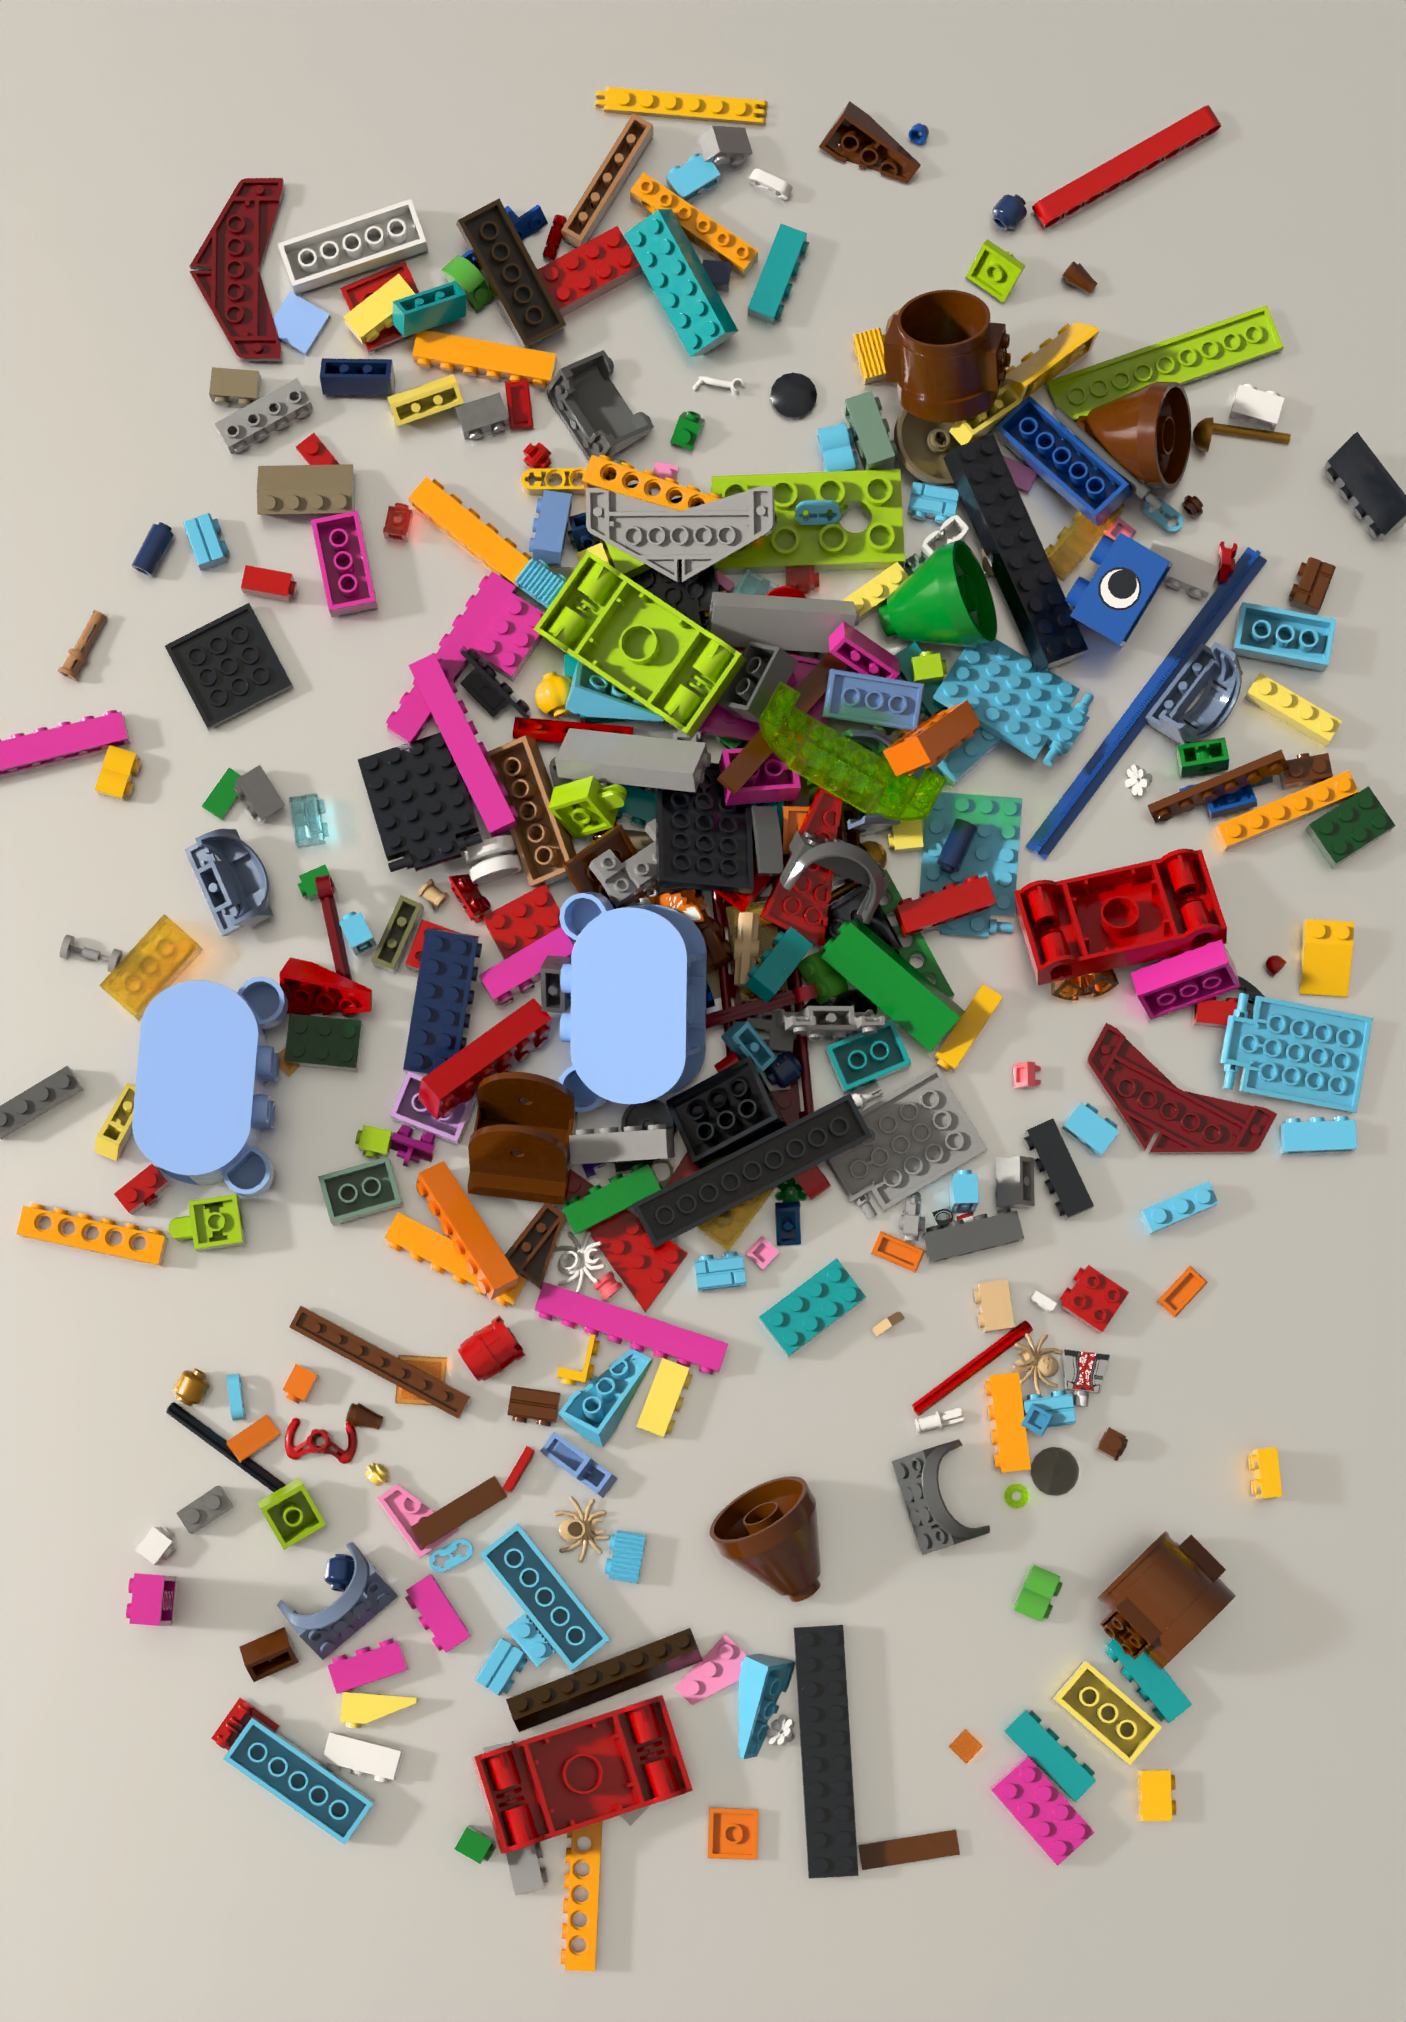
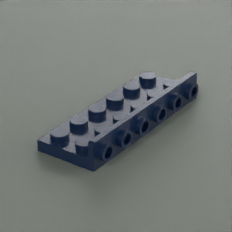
M426 927L403 1070L429 1074L466 1047L467 1037L462 1036L464 1028H469L471 1014L466 1012L468 1004H473L475 991L470 990L471 981L477 980L478 967H475L474 963L475 957L480 958L482 943H478L479 936Z

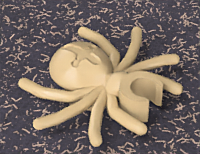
M1026 1333L1025 1337L1028 1339L1030 1348L1023 1344L1015 1343L1016 1347L1022 1349L1016 1354L1023 1355L1025 1360H1017V1365H1013L1012 1368L1025 1372L1029 1370L1026 1376L1020 1380V1384H1024L1033 1373L1037 1394L1041 1395L1042 1392L1037 1376L1048 1386L1058 1388V1384L1052 1383L1043 1377H1052L1058 1372V1361L1054 1356L1044 1353L1054 1352L1062 1354V1351L1055 1348H1046L1040 1351L1043 1342L1048 1338V1334H1044L1040 1339L1035 1351L1032 1338L1029 1333Z
M571 1496L569 1499L574 1504L579 1516L574 1512L564 1510L556 1511L554 1515L574 1517L566 1519L561 1523L559 1534L565 1541L578 1542L570 1547L561 1548L559 1551L561 1553L572 1551L579 1547L583 1541L582 1553L579 1558V1562L582 1563L586 1555L587 1539L599 1554H602L603 1551L598 1548L592 1538L594 1540L610 1539V1535H595L605 1531V1529L598 1531L594 1527L596 1522L604 1520L596 1518L592 1521L593 1518L606 1515L607 1512L605 1510L598 1511L589 1516L591 1507L595 1502V1499H591L583 1515L578 1502Z

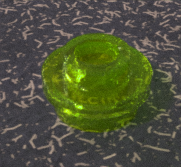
M1012 1484L1005 1490L1004 1499L1010 1507L1021 1508L1028 1502L1029 1493L1023 1485ZM1015 1491L1021 1494V1498L1018 1501L1012 1499V1493Z

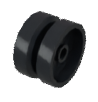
M658 1099L631 1104L626 1108L621 1118L622 1132H624V1127L642 1125V1130H647L648 1127L644 1126L645 1121H651L653 1125L666 1124V1129L673 1128V1136L677 1132V1126L667 1104Z

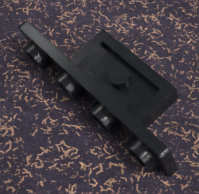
M463 646L460 649V653L475 667L460 682L467 692L493 718L510 703L528 720L530 718V707L522 699L517 700L512 695L514 692L506 682L501 684L495 678L497 676L496 672L489 665L484 667L478 661L480 656L472 648L467 649Z

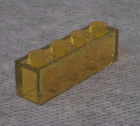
M1123 503L1099 527H1096L1079 511L1072 518L1074 523L1069 529L1064 527L1057 536L1059 541L1054 546L1050 544L1045 549L1056 577L1063 582L1101 539L1107 529L1123 513L1125 509Z

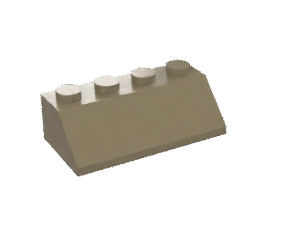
M353 464L258 466V515L323 514L355 511Z

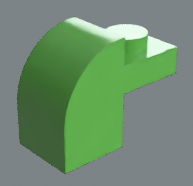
M457 255L441 269L449 283L455 281L466 293V300L474 310L478 311L494 297L484 282L486 280L485 277L466 258Z

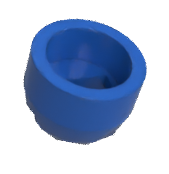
M921 123L915 124L909 131L910 140L916 144H923L929 135V129Z

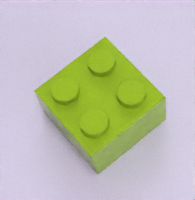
M300 1478L257 1502L284 1550L326 1526L324 1519Z

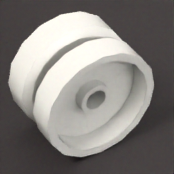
M511 835L482 840L483 843L467 847V850L463 851L466 863L474 865L469 870L473 884L498 881L522 870L519 856L512 855L516 850V846Z

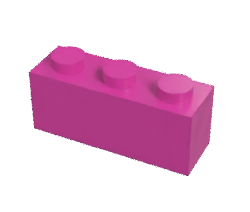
M845 621L828 637L829 652L860 674L896 679L900 675L899 659Z
M432 1574L406 1590L408 1594L405 1597L406 1601L412 1609L417 1608L422 1615L418 1619L425 1630L430 1628L435 1635L432 1641L439 1651L444 1649L445 1653L471 1637V1634Z
M393 1638L379 1643L380 1648L370 1650L368 1646L356 1650L357 1656L347 1659L345 1654L333 1658V1664L328 1665V1669L336 1693L339 1694L409 1670L400 1641L394 1643Z

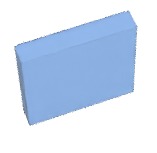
M289 292L274 316L273 321L279 340L307 356L331 316L324 310Z

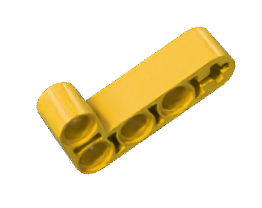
M586 468L528 469L522 474V487L526 494L532 496H543L544 490L571 493L572 495H586L584 485L576 486L573 483L576 478H583ZM609 473L606 478L609 481L613 480V474ZM542 478H545L546 486L542 485ZM553 478L562 480L559 486H552L549 482ZM530 479H535L534 486L529 485Z

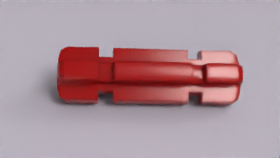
M561 215L554 216L553 226H551L546 247L543 251V258L552 261L555 259L556 249L559 248L562 238L561 229L567 221L566 217Z

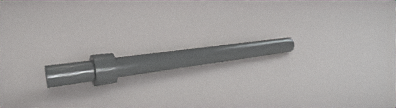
M1058 407L1053 412V415L1128 482L1140 499L1144 498L1157 511L1162 507L1164 503L1150 491L1151 488L1146 483L1142 484L1061 408Z

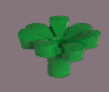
M794 1178L788 1180L787 1184L782 1183L777 1186L781 1191L775 1194V1198L778 1201L793 1202L805 1201L807 1199V1194L801 1192L803 1189L799 1183L795 1184Z

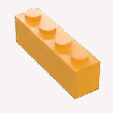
M1019 1372L988 1376L989 1381H985L986 1396L991 1395L992 1405L988 1406L989 1420H994L995 1430H991L992 1444H997L998 1454H994L995 1469L1000 1468V1474L1031 1470L1026 1428L1021 1426L1025 1416Z

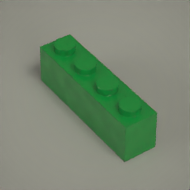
M641 1162L630 1168V1174L623 1177L622 1173L608 1179L610 1184L603 1188L599 1184L587 1190L589 1195L581 1199L577 1195L567 1200V1206L562 1208L574 1233L579 1234L630 1208L633 1203L663 1189L651 1164L644 1165Z

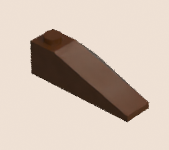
M850 101L819 145V148L838 161L844 163L848 161L859 165V168L865 170L869 168L880 172L883 176L904 183H908L921 166L869 114Z

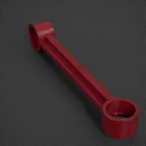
M331 875L315 877L336 973L352 980L343 934L339 924L340 920ZM340 1012L343 1016L348 1017V1018L355 1017L356 1015L359 1014V1013L344 1014L343 1012Z
M812 983L775 994L768 1003L760 998L706 1014V1029L817 998L819 994L816 984Z

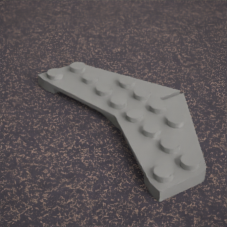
M760 486L682 511L602 488H586L587 530L596 537L676 582H680L679 559H682V582H685L768 534L775 525L774 486Z

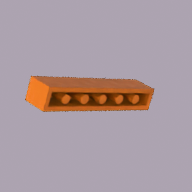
M442 1161L420 1172L416 1182L418 1193L426 1198L430 1212L438 1217L443 1232L451 1237L455 1251L463 1256L468 1271L476 1276L480 1290L492 1300L516 1288L519 1279L518 1275L446 1163Z

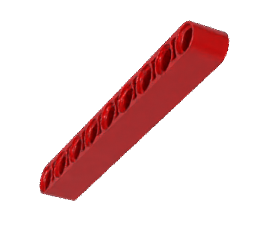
M1204 106L1035 203L1032 209L1043 227H1050L1210 136L1221 127V123L1210 106Z

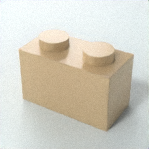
M1008 1279L978 1283V1289H974L976 1304L980 1303L981 1313L977 1314L979 1328L984 1327V1333L1014 1329Z

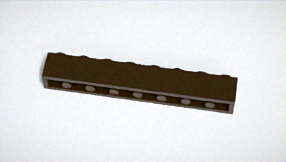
M688 1628L508 1698L506 1701L512 1719L518 1731L521 1732L703 1660L691 1628Z

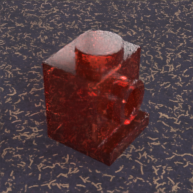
M395 503L394 507H388L385 527L383 529L385 538L408 542L413 519V512L408 509V505ZM396 516L402 517V521L397 523L394 521V518Z
M814 566L785 568L786 586L796 587L804 594L810 593V590H814L815 587H819V573H814Z

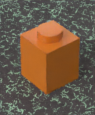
M295 1364L283 1388V1391L287 1392L286 1398L298 1404L300 1400L307 1402L320 1376Z

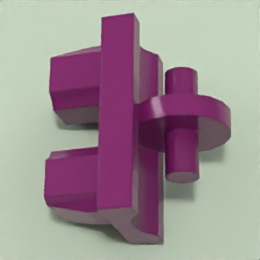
M402 1125L397 1133H393L390 1149L398 1151L396 1156L404 1159L403 1166L409 1167L411 1161L420 1163L421 1159L432 1162L435 1149V1136L433 1134L422 1133L419 1141L412 1138L414 1129Z

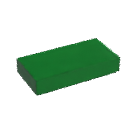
M228 768L203 803L202 808L223 820L239 798L233 787L236 786L234 781L241 777V775Z

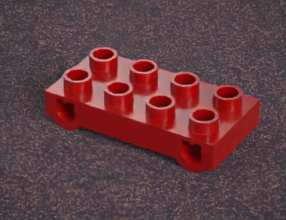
M1186 848L1169 852L1160 859L1057 882L1038 880L1027 884L1021 890L1014 891L1016 912L1038 985L1182 954L1188 950H1194L1221 939L1224 944H1227L1226 923L1202 849L1196 851Z
M663 1695L471 1757L501 1854L693 1791Z

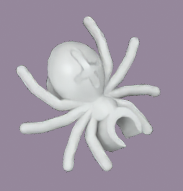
M590 1231L585 1235L581 1248L576 1237L571 1232H568L567 1234L572 1239L576 1249L571 1246H559L555 1250V1252L568 1250L561 1255L558 1269L565 1275L574 1274L569 1279L559 1282L558 1285L562 1286L572 1282L580 1273L576 1293H580L582 1288L584 1271L591 1281L598 1283V1279L588 1269L599 1270L605 1268V1264H601L603 1262L601 1259L593 1260L595 1254L601 1253L594 1247L602 1245V1242H595L586 1247L588 1238L591 1235Z

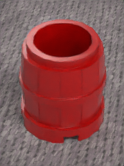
M500 1316L493 1319L491 1324L479 1331H475L473 1335L460 1344L461 1347L458 1349L463 1361L478 1381L482 1379L485 1381L501 1373L516 1359L518 1361L526 1356L518 1340L509 1327L506 1328L503 1323L504 1320Z

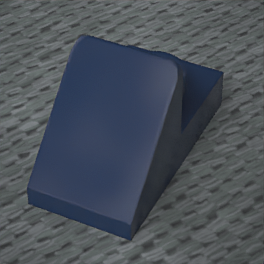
M799 1201L775 1203L777 1246L801 1244Z

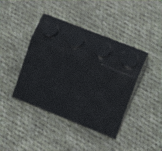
M1356 432L1327 461L1324 467L1326 469L1325 474L1331 482L1335 481L1339 486L1341 496L1346 501L1349 500L1354 506L1353 510L1359 519H1364L1367 523L1369 533L1374 538L1377 537L1381 542L1405 524L1406 495L1359 433Z
M751 1056L666 1100L692 1163L700 1169L787 1126L773 1095Z

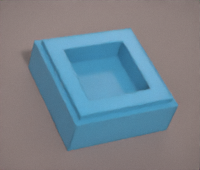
M1032 1403L1021 1426L1042 1437L1054 1415Z

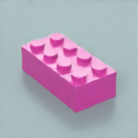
M358 511L312 519L311 524L331 617L378 608Z
M559 927L481 973L479 978L494 1005L506 1006L514 1000L513 996L520 992L524 995L535 988L534 984L541 980L540 968L547 955L571 957L574 945L562 927Z
M1222 939L1131 972L1137 997L1150 1020L1241 987L1234 962Z
M134 1573V1578L129 1580L128 1589L129 1593H132V1602L127 1604L126 1618H130L129 1624L172 1626L177 1577Z
M1025 1756L990 1788L1057 1866L1095 1833L1028 1756Z

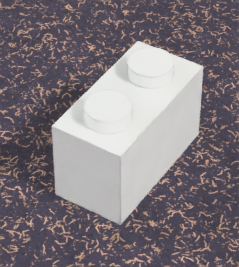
M1250 384L1239 385L1229 418L1274 431L1285 398L1280 397V394L1274 391L1263 392L1257 390V387Z

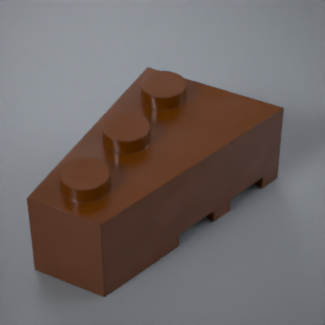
M545 1203L505 1254L513 1269L540 1290L543 1282H545L567 1219L563 1213L550 1203Z

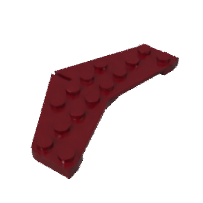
M283 178L242 179L237 184L189 266L190 269H211V271H190V274L236 356L242 361H282L281 345L259 271L284 193Z
M1108 1023L1103 1027L1087 1058L1089 1068L1144 1151L1154 1133H1159L1149 1154L1252 1153L1261 1146L1277 1115L1267 1108L1245 1105L1177 1088L1117 1028Z

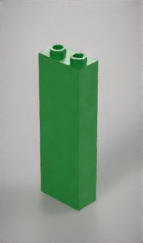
M857 917L851 922L846 920L837 930L841 934L836 939L831 937L823 946L825 952L821 958L931 1052L965 1011Z

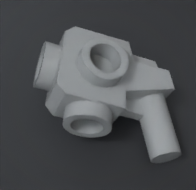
M915 1192L911 1195V1198H907L905 1215L900 1216L899 1228L903 1230L904 1240L918 1241L920 1231L925 1229V1217H921V1194L919 1192Z

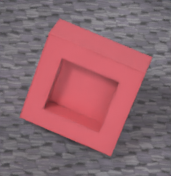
M1028 1061L1013 1064L1014 1088L1023 1089L1040 1085L1041 1080L1035 1079V1072L1041 1071V1067L1035 1065V1062Z

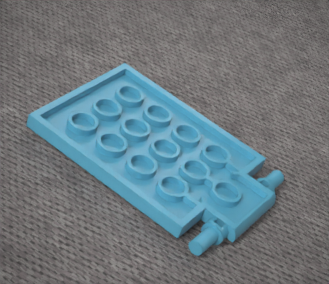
M994 639L992 642L977 647H965L932 699L947 708L968 700L981 724L979 727L1034 760L1044 745L1048 744L1049 752L1043 762L1047 766H1051L1057 756L1069 752L1090 717L1086 716L1094 697L1092 694L1086 693L1080 703H1077L1074 708L1070 705L1078 694L1079 688L1047 669L1037 672L1032 660L999 640Z
M927 791L919 898H921L920 895L924 892L934 890V893L942 891V887L948 884L956 883V885L965 883V879L978 875L979 878L987 877L996 901L995 905L990 909L934 927V929H941L940 934L989 938V933L996 934V931L1013 932L1014 923L997 922V919H990V915L1014 917V891H1016L1022 798ZM958 818L972 823L978 829L959 872L953 871V874H948L939 869L940 865L937 864V860L955 819Z
M1239 993L1237 1009H1234L1233 1015H1228L1220 1063L1225 1064L1224 1071L1226 1072L1223 1088L1233 1090L1235 1073H1238L1239 1067H1243L1239 1087L1241 1092L1357 1113L1373 1018L1255 996L1252 1017L1249 1019V1011H1246L1249 994Z

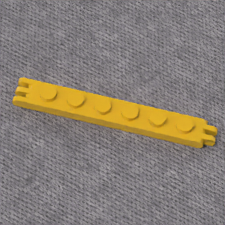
M607 87L606 91H596V98L605 100H595V106L604 108V112L758 126H765L766 119L757 117L767 116V110L758 108H767L768 102L765 100Z

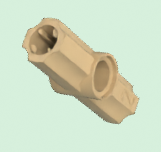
M752 912L739 913L738 933L737 938H735L734 960H736L734 985L746 987L745 983L750 978L747 976V973L756 964L759 956V914Z

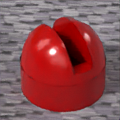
M1273 955L1267 959L1266 968L1268 972L1275 976L1287 962L1282 957Z

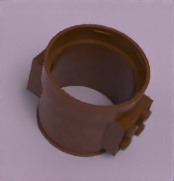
M958 290L931 291L911 299L901 308L898 315L894 314L883 343L886 382H897L898 400L901 406L913 416L931 422H957L981 414L996 400L1000 383L1005 381L1006 367H1009L1011 362V354L1007 353L1010 334H1006V324L990 323L989 308L977 296Z
M1165 1531L1097 1598L1111 1612L1100 1625L1109 1637L1114 1638L1121 1645L1125 1654L1135 1660L1144 1653L1161 1670L1236 1595L1219 1579L1226 1569L1192 1535L1179 1545Z

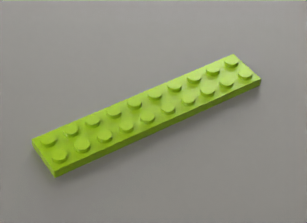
M1265 305L1049 380L1046 385L1055 408H1061L1072 420L1077 422L1079 416H1088L1092 409L1154 382H1178L1184 385L1282 351L1284 346L1268 306Z

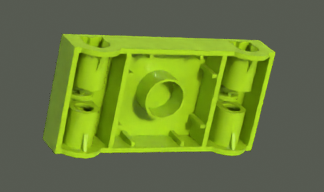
M589 551L586 552L533 629L540 636L690 738H693L747 660L740 652L708 632Z

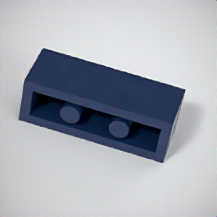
M322 358L320 382L323 395H393L395 375L392 359Z

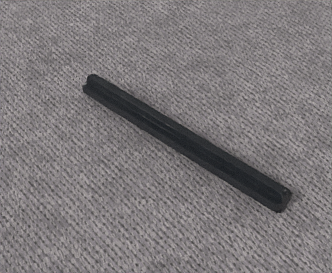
M172 1402L167 1408V1414L272 1492L286 1485L251 1458H247L240 1463L227 1446V1441L175 1402Z

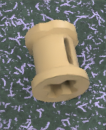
M429 879L417 893L419 897L423 896L432 905L434 911L449 896L448 893H443L434 885L432 879Z

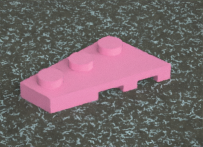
M398 1484L377 1498V1501L419 1559L460 1530L456 1528L423 1548L413 1533L411 1526L435 1511L425 1506Z
M725 1634L702 1658L703 1661L699 1662L675 1689L689 1703L694 1705L737 1682L741 1672L740 1665L747 1654Z

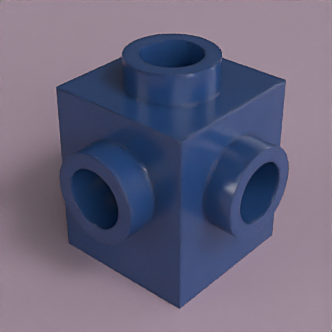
M586 512L569 517L571 530L568 531L571 545L576 544L578 552L600 543V539L587 530Z

